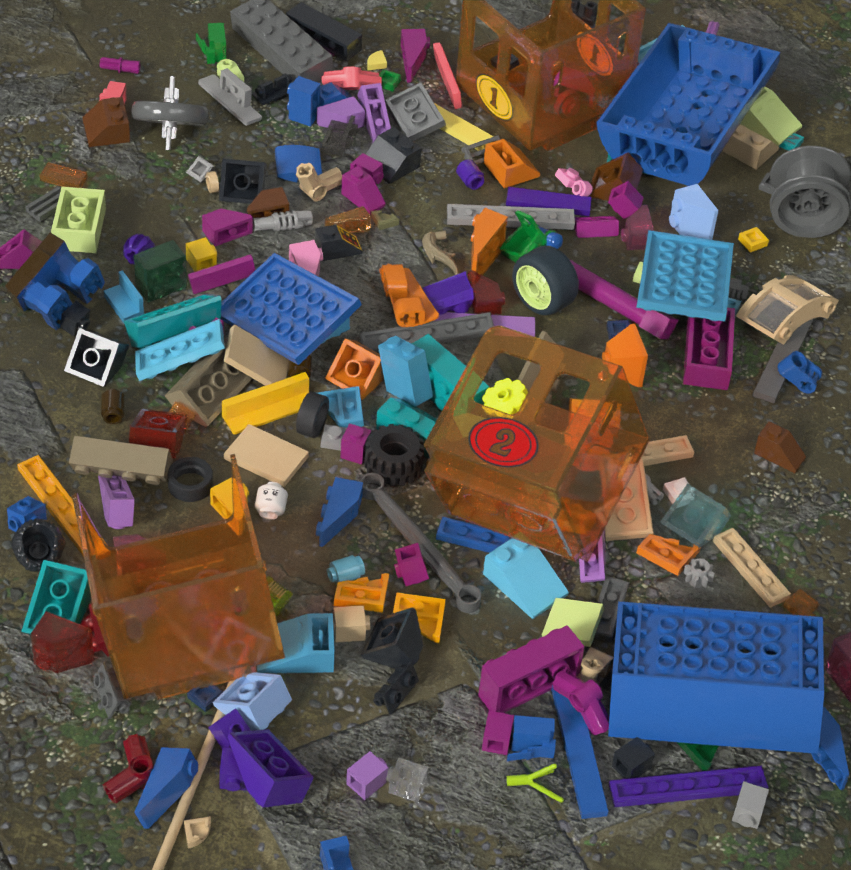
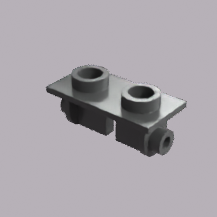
M102 662L98 672L94 675V686L98 689L101 705L105 708L108 719H111L115 711H120L122 714L127 713L130 710L131 703L126 691L122 690L124 686L118 670H115L113 667L107 668L105 662Z

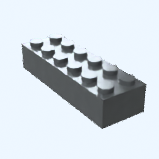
M250 0L230 11L232 29L282 74H290L293 79L292 83L298 76L320 82L324 72L334 71L332 55L270 0Z

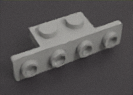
M228 68L221 70L220 79L214 74L199 79L198 84L244 125L247 126L262 119V116L250 106L252 89Z

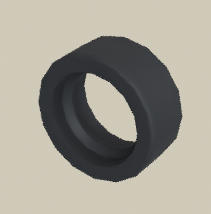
M311 391L307 393L297 415V433L314 439L319 436L328 415L329 398L327 396Z
M184 457L172 463L168 470V488L176 499L184 502H196L210 494V489L213 487V471L205 460L198 457ZM196 473L201 475L204 481L197 485L188 486L179 483L176 479L183 474Z

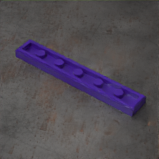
M762 766L610 780L609 782L614 808L736 796L740 794L743 781L768 789Z

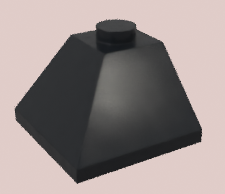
M222 158L219 201L251 204L258 194L264 190L267 164L265 162Z
M412 607L378 618L361 656L366 660L394 669L402 665L407 666L410 661L415 665L423 648L416 610Z

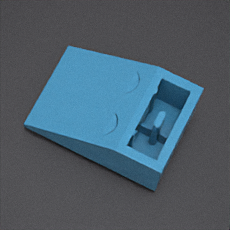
M333 613L305 614L257 630V673L334 672Z

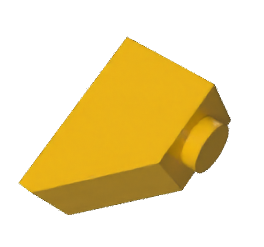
M233 476L210 489V504L236 533L240 534L243 530L248 508L249 491L244 483H240Z

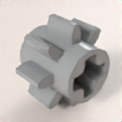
M701 558L691 559L690 565H685L684 574H686L685 582H689L694 588H706L708 581L713 582L715 574L712 572L713 564H709L705 559Z

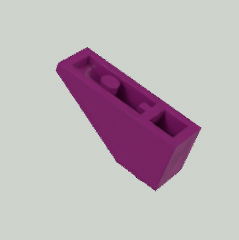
M401 29V51L407 83H411L426 58V50L430 49V37H426L425 29Z

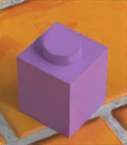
M369 751L347 769L346 784L361 798L366 800L387 783L388 766L382 758L376 757Z

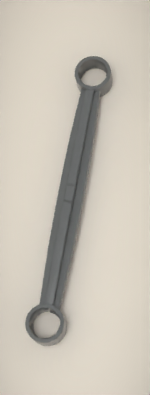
M377 473L365 474L360 481L363 482V497L368 500H375L410 544H419L424 561L456 594L457 608L464 613L477 611L480 607L481 591L474 585H465L432 542L385 492L383 477ZM376 484L379 488L368 489L365 485ZM470 595L476 598V601L465 602L461 597Z

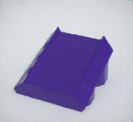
M466 271L422 288L439 315H443L447 311L466 313L474 300L473 288L469 283Z

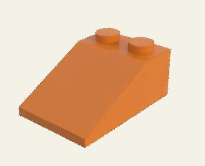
M484 208L480 214H476L472 222V226H474V232L471 236V242L473 243L470 285L472 286L477 284L499 256L501 245L506 237L508 217L488 208Z

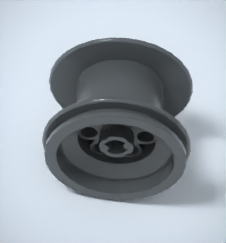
M802 146L791 149L776 159L770 170V180L775 189L770 199V210L773 220L779 228L794 236L816 238L829 235L843 226L851 209V198L846 189L850 181L851 171L849 164L841 154L826 147Z

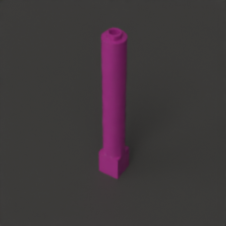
M571 261L578 276L580 291L639 324V327L660 339L670 338L678 319L665 312L636 308L638 298Z

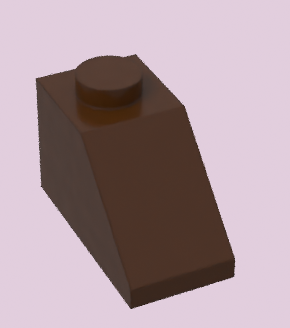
M283 187L262 190L247 207V214H250L253 218L271 216L276 212L278 214L279 212L285 213L289 211V202Z
M769 421L758 435L754 454L793 473L797 472L806 456L789 430Z

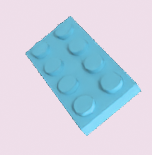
M220 319L135 351L136 375L139 381L154 378L159 373L175 370L180 365L196 362L203 356L217 354L224 349L223 326Z

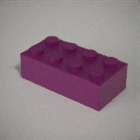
M727 307L725 321L688 317L683 375L684 385L728 390L732 374L735 308Z
M568 625L560 629H553L547 635L539 639H532L526 645L518 649H511L505 655L497 659H490L482 665L478 696L490 711L505 713L550 691L555 676L560 671L569 672L577 677L580 673L585 646Z

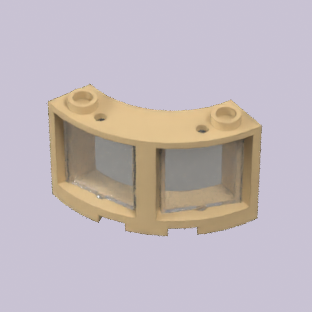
M785 275L783 279L778 280L774 278L762 286L763 290L757 295L752 294L740 308L736 317L784 345L792 333L810 319L817 317L828 319L830 314L836 309L839 300L800 277Z

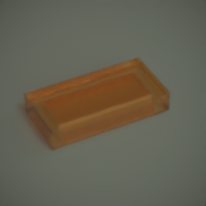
M50 162L46 164L40 174V181L73 188H81L88 178L85 171Z

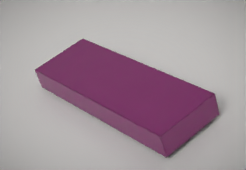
M250 254L188 274L193 294L249 277L255 271L254 261Z

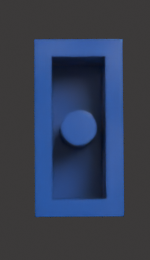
M298 76L293 83L289 84L287 94H289L287 110H289L290 120L311 127L317 119V108L320 107L321 83Z

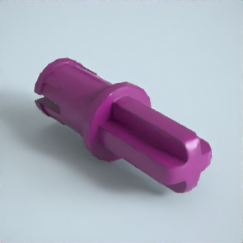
M102 57L100 59V68L118 70V73L130 72L139 74L141 63L140 61L126 60L123 57L119 59Z

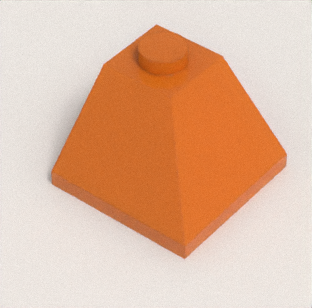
M630 324L606 343L605 352L602 353V361L604 366L607 365L611 375L636 387H642L648 354L636 325Z

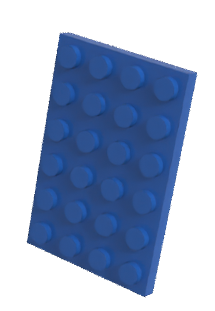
M274 253L221 302V320L231 326L237 325L260 339L268 348L299 365L362 304L359 298Z

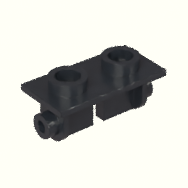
M285 73L275 78L274 83L270 80L259 84L255 88V92L252 93V96L262 105L288 95V86L293 81L292 76Z
M411 661L407 666H398L387 680L389 685L384 684L374 694L373 702L377 706L385 705L389 714L395 711L419 681Z

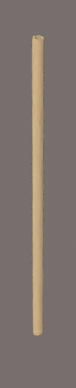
M249 634L247 636L226 689L244 672L257 641L255 635ZM218 709L212 724L225 716ZM210 730L197 758L199 764L198 772L194 776L190 787L181 797L152 870H164L216 742Z

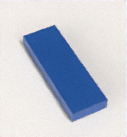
M442 517L436 534V540L488 553L512 538V533L447 517Z

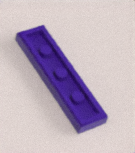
M508 187L506 206L574 209V215L589 216L591 197Z

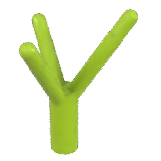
M556 763L532 774L507 776V786L530 785L560 803L564 801L562 797L533 781L553 773L554 769L557 768Z

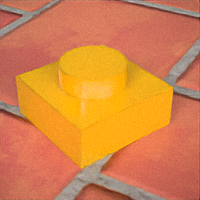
M757 227L739 233L738 240L749 252L768 246L769 239Z

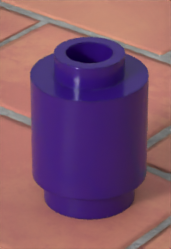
M470 159L460 162L456 173L464 184L472 190L480 188L484 184V174L475 162Z

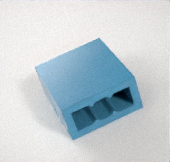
M397 336L391 337L378 345L387 392L415 407L433 397L425 350Z

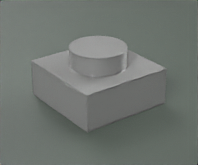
M325 424L321 448L341 451V439L347 428Z

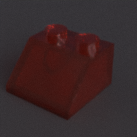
M141 409L130 425L129 443L169 449L172 458L175 459L181 449L187 415Z
M45 612L31 632L34 665H37L42 670L59 673L91 664L94 661L92 629Z

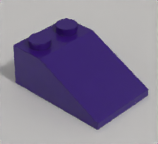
M269 729L232 732L228 734L227 738L246 789L258 805L264 808L303 802L314 777Z

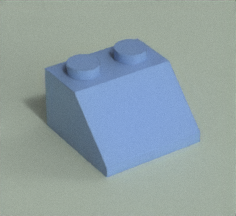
M698 184L675 190L671 215L669 216L670 225L676 229L679 235L712 240L718 209Z
M244 671L213 704L224 715L236 708L250 730L254 731L266 729L269 723L284 711V708L292 701V698L281 675Z

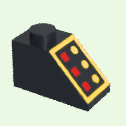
M338 225L315 228V243L322 250L323 261L362 254V249L356 236Z

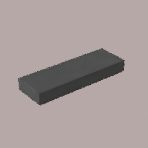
M606 576L597 602L603 604L604 611L594 638L611 643L617 624L618 601L624 602L630 582Z

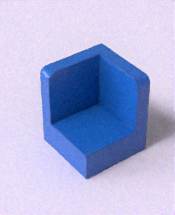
M347 836L320 842V858L324 870H353L349 858L350 844Z

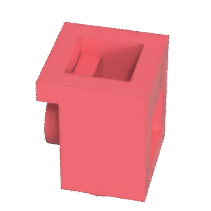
M110 81L107 89L100 93V100L123 97L125 105L127 100L126 83Z

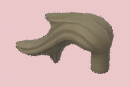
M446 230L426 233L423 236L422 244L431 263L433 264L435 260L440 261L450 267L455 275L459 274L458 266L453 259L456 254L445 252L436 244L437 240L447 239Z

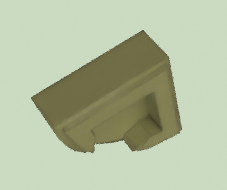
M380 210L371 211V218L379 230L399 225V219L394 214H385Z

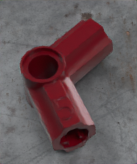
M134 734L128 736L123 741L129 767L102 784L108 798L113 803L117 804L136 790H144L153 769V762L145 736Z

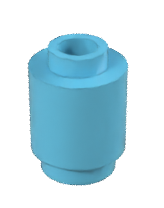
M351 555L332 561L329 564V568H327L329 580L335 582L336 585L338 582L356 580L365 574V566L360 556L354 557Z

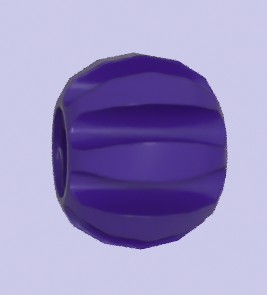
M135 234L129 237L123 246V255L128 260V263L138 267L151 263L156 255L155 243L151 241L150 237L143 234Z

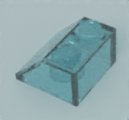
M687 484L660 523L700 548L721 532L731 515L726 507Z

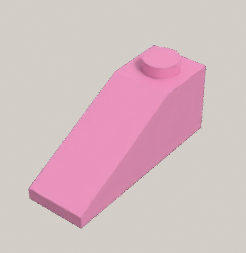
M315 240L289 245V261L319 276L320 261H323V253L321 248L317 247Z

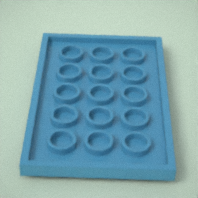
M648 230L636 308H642L647 311H661L667 314L686 315L691 318L699 317L712 321H725L734 243Z

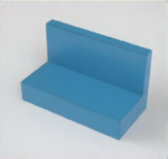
M123 270L119 271V285L104 290V297L124 323V320L143 315L144 307L143 297Z

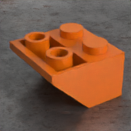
M501 139L485 145L484 164L503 188L540 177L539 171L524 153L507 140Z

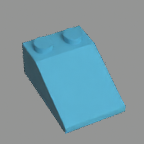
M521 532L485 556L483 575L532 619L552 607L555 598L563 599L569 594L539 548Z

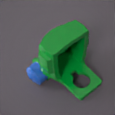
M517 210L515 214L521 226L504 241L500 250L506 258L516 263L521 256L537 247L552 246L558 249L562 246L563 238L554 230L540 227L531 215Z

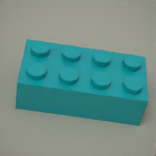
M429 334L412 343L425 350L433 394L430 400L440 410L454 418L471 414L478 405L484 406L485 403L482 397L489 386Z

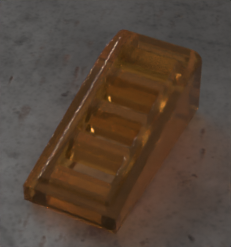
M364 206L325 218V226L337 224L351 234L370 231L371 216Z

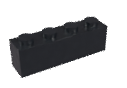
M300 2L286 12V15L326 51L348 61L362 50L361 33Z

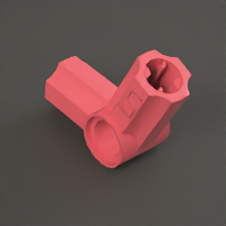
M344 67L343 70L324 72L322 84L325 85L332 82L342 89L359 90L362 85L382 83V78L379 76V73L362 71L359 67Z

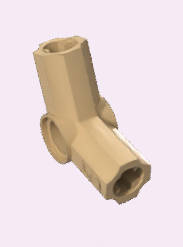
M301 163L297 167L296 176L300 182V189L313 201H320L325 197L327 191L342 184V173L337 167L320 175H317L313 165L310 163Z

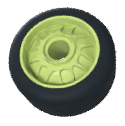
M540 246L521 256L513 267L512 278L517 295L527 308L539 315L555 314L570 305L578 294L579 281L573 264L563 252L552 246Z

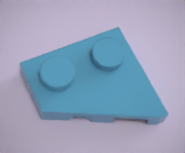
M359 386L318 393L329 398L328 415L339 427L347 428L349 423L360 427L364 426Z

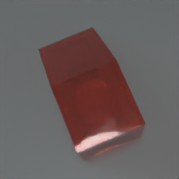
M468 270L467 278L474 293V300L472 302L474 314L490 312L491 315H500L502 305H505V294L500 291L499 284L473 270Z

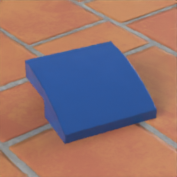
M283 145L275 148L278 178L297 183L296 172L297 167L301 163L312 164L317 175L322 174L319 148L302 145Z

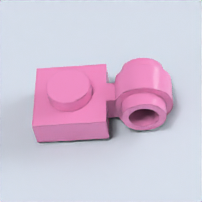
M558 168L555 176L566 187L572 188V192L575 195L588 197L592 193V185L588 181H583L576 170L572 168Z

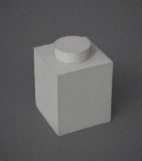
M743 781L732 821L745 827L758 829L769 789Z

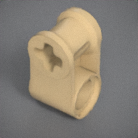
M590 647L586 656L582 659V671L577 677L584 682L591 679L599 685L608 676L614 657Z

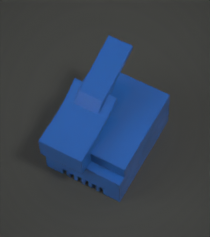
M515 715L511 751H517V753L508 754L507 761L529 760L537 757L554 758L556 739H553L555 719Z

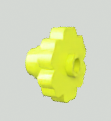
M509 378L499 380L495 383L494 387L488 388L482 397L485 403L483 410L490 418L506 417L517 420L521 417L526 405L529 403L526 397L528 390L520 380L513 382Z

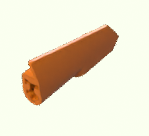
M402 264L381 266L379 273L386 297H390L399 326L414 327L439 318V313L409 268H403Z

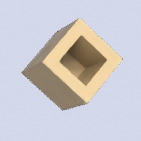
M364 606L334 607L333 626L335 642L365 641L366 631L370 630V616L365 615Z

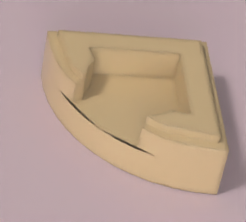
M210 816L184 820L188 848L201 844L207 838L211 829Z

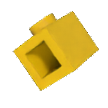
M206 237L186 243V260L194 272L217 265L216 248L209 243Z

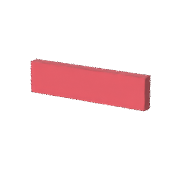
M440 42L433 44L435 61L454 109L461 108V92Z

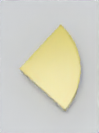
M382 50L369 56L367 70L387 68V61Z

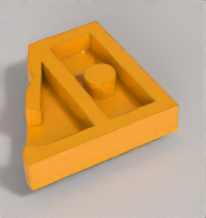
M396 593L393 613L413 607L417 612L421 634L435 643H439L446 599Z

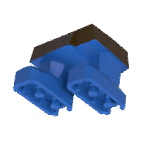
M50 232L9 280L5 288L12 301L21 310L26 311L30 308L41 313L46 323L57 330L60 328L57 320H61L62 313L72 305L67 292L58 284L88 304L92 300L88 296L89 293L94 294L98 288L102 289L105 281L99 266L89 258L78 262L69 252L65 241Z

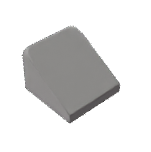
M198 156L186 173L200 183H204L207 172L215 171L217 174L218 170Z

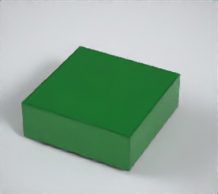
M384 69L379 74L382 78V89L394 92L401 81V75Z

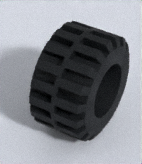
M389 424L387 427L383 425L379 427V430L374 429L372 434L368 435L365 446L364 465L367 473L381 475L384 479V485L390 484V486L395 487L396 484L404 486L406 482L412 483L414 478L420 476V472L423 469L424 441L420 438V434L412 432V428H405L401 424L398 426Z

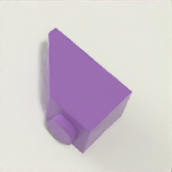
M354 96L318 107L317 124L344 132L364 127L365 110Z

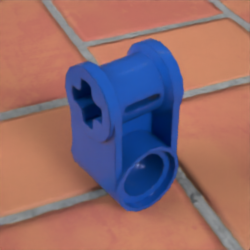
M793 351L780 361L777 366L782 377L807 394L813 393L816 390V382L822 377V370L799 351Z

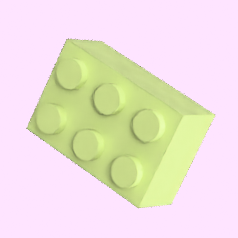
M61 187L51 233L64 240L69 251L97 252L106 211L105 190Z

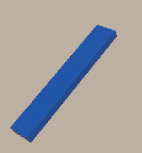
M552 685L551 691L581 819L606 817L608 815V808L588 727L582 714L572 706L568 698L556 692Z

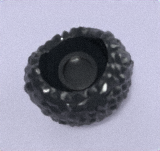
M30 519L28 522H24L14 533L11 545L17 561L26 570L40 572L43 560L55 563L60 560L66 541L59 527L55 526L50 520Z

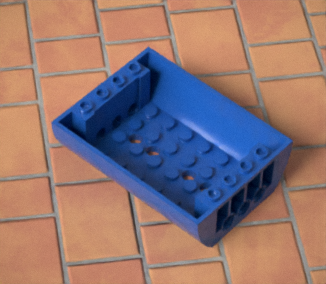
M668 23L597 121V129L602 144L612 159L628 152L642 167L643 173L687 186L698 184L708 173L776 71L780 60V52Z
M618 601L608 737L632 739L639 737L644 740L818 754L824 701L823 617ZM663 643H669V644H671L672 646H670V647H665V646H662L661 644H663ZM689 645H694V646H697L698 648H696V649H691V648H688L687 646H689ZM741 649H746V650H749L750 652H749V653H743V652H740L739 650H741ZM767 651H772V652H774V653H776V654H775V655H769V654H766L765 652H767Z

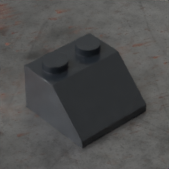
M392 127L377 136L366 155L383 163V180L391 184L420 167L422 148L395 127Z
M79 328L64 371L106 387L122 367L129 344L91 329Z

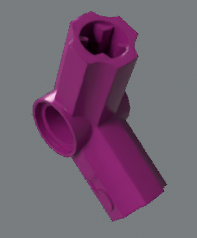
M563 670L557 673L552 683L553 689L568 698L572 706L582 714L591 735H598L609 730V716L601 702L603 693L599 685L591 679L584 682Z

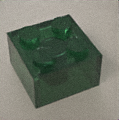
M174 240L134 255L135 287L148 303L187 288L186 255Z

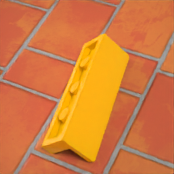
M304 372L222 401V417L235 435L241 433L248 424L258 427L298 413L304 397L309 393V377Z

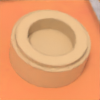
M207 172L205 178L208 191L210 193L219 192L216 172Z

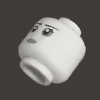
M268 482L259 487L255 501V509L259 512V515L266 519H276L284 514L288 498L287 491L277 482Z

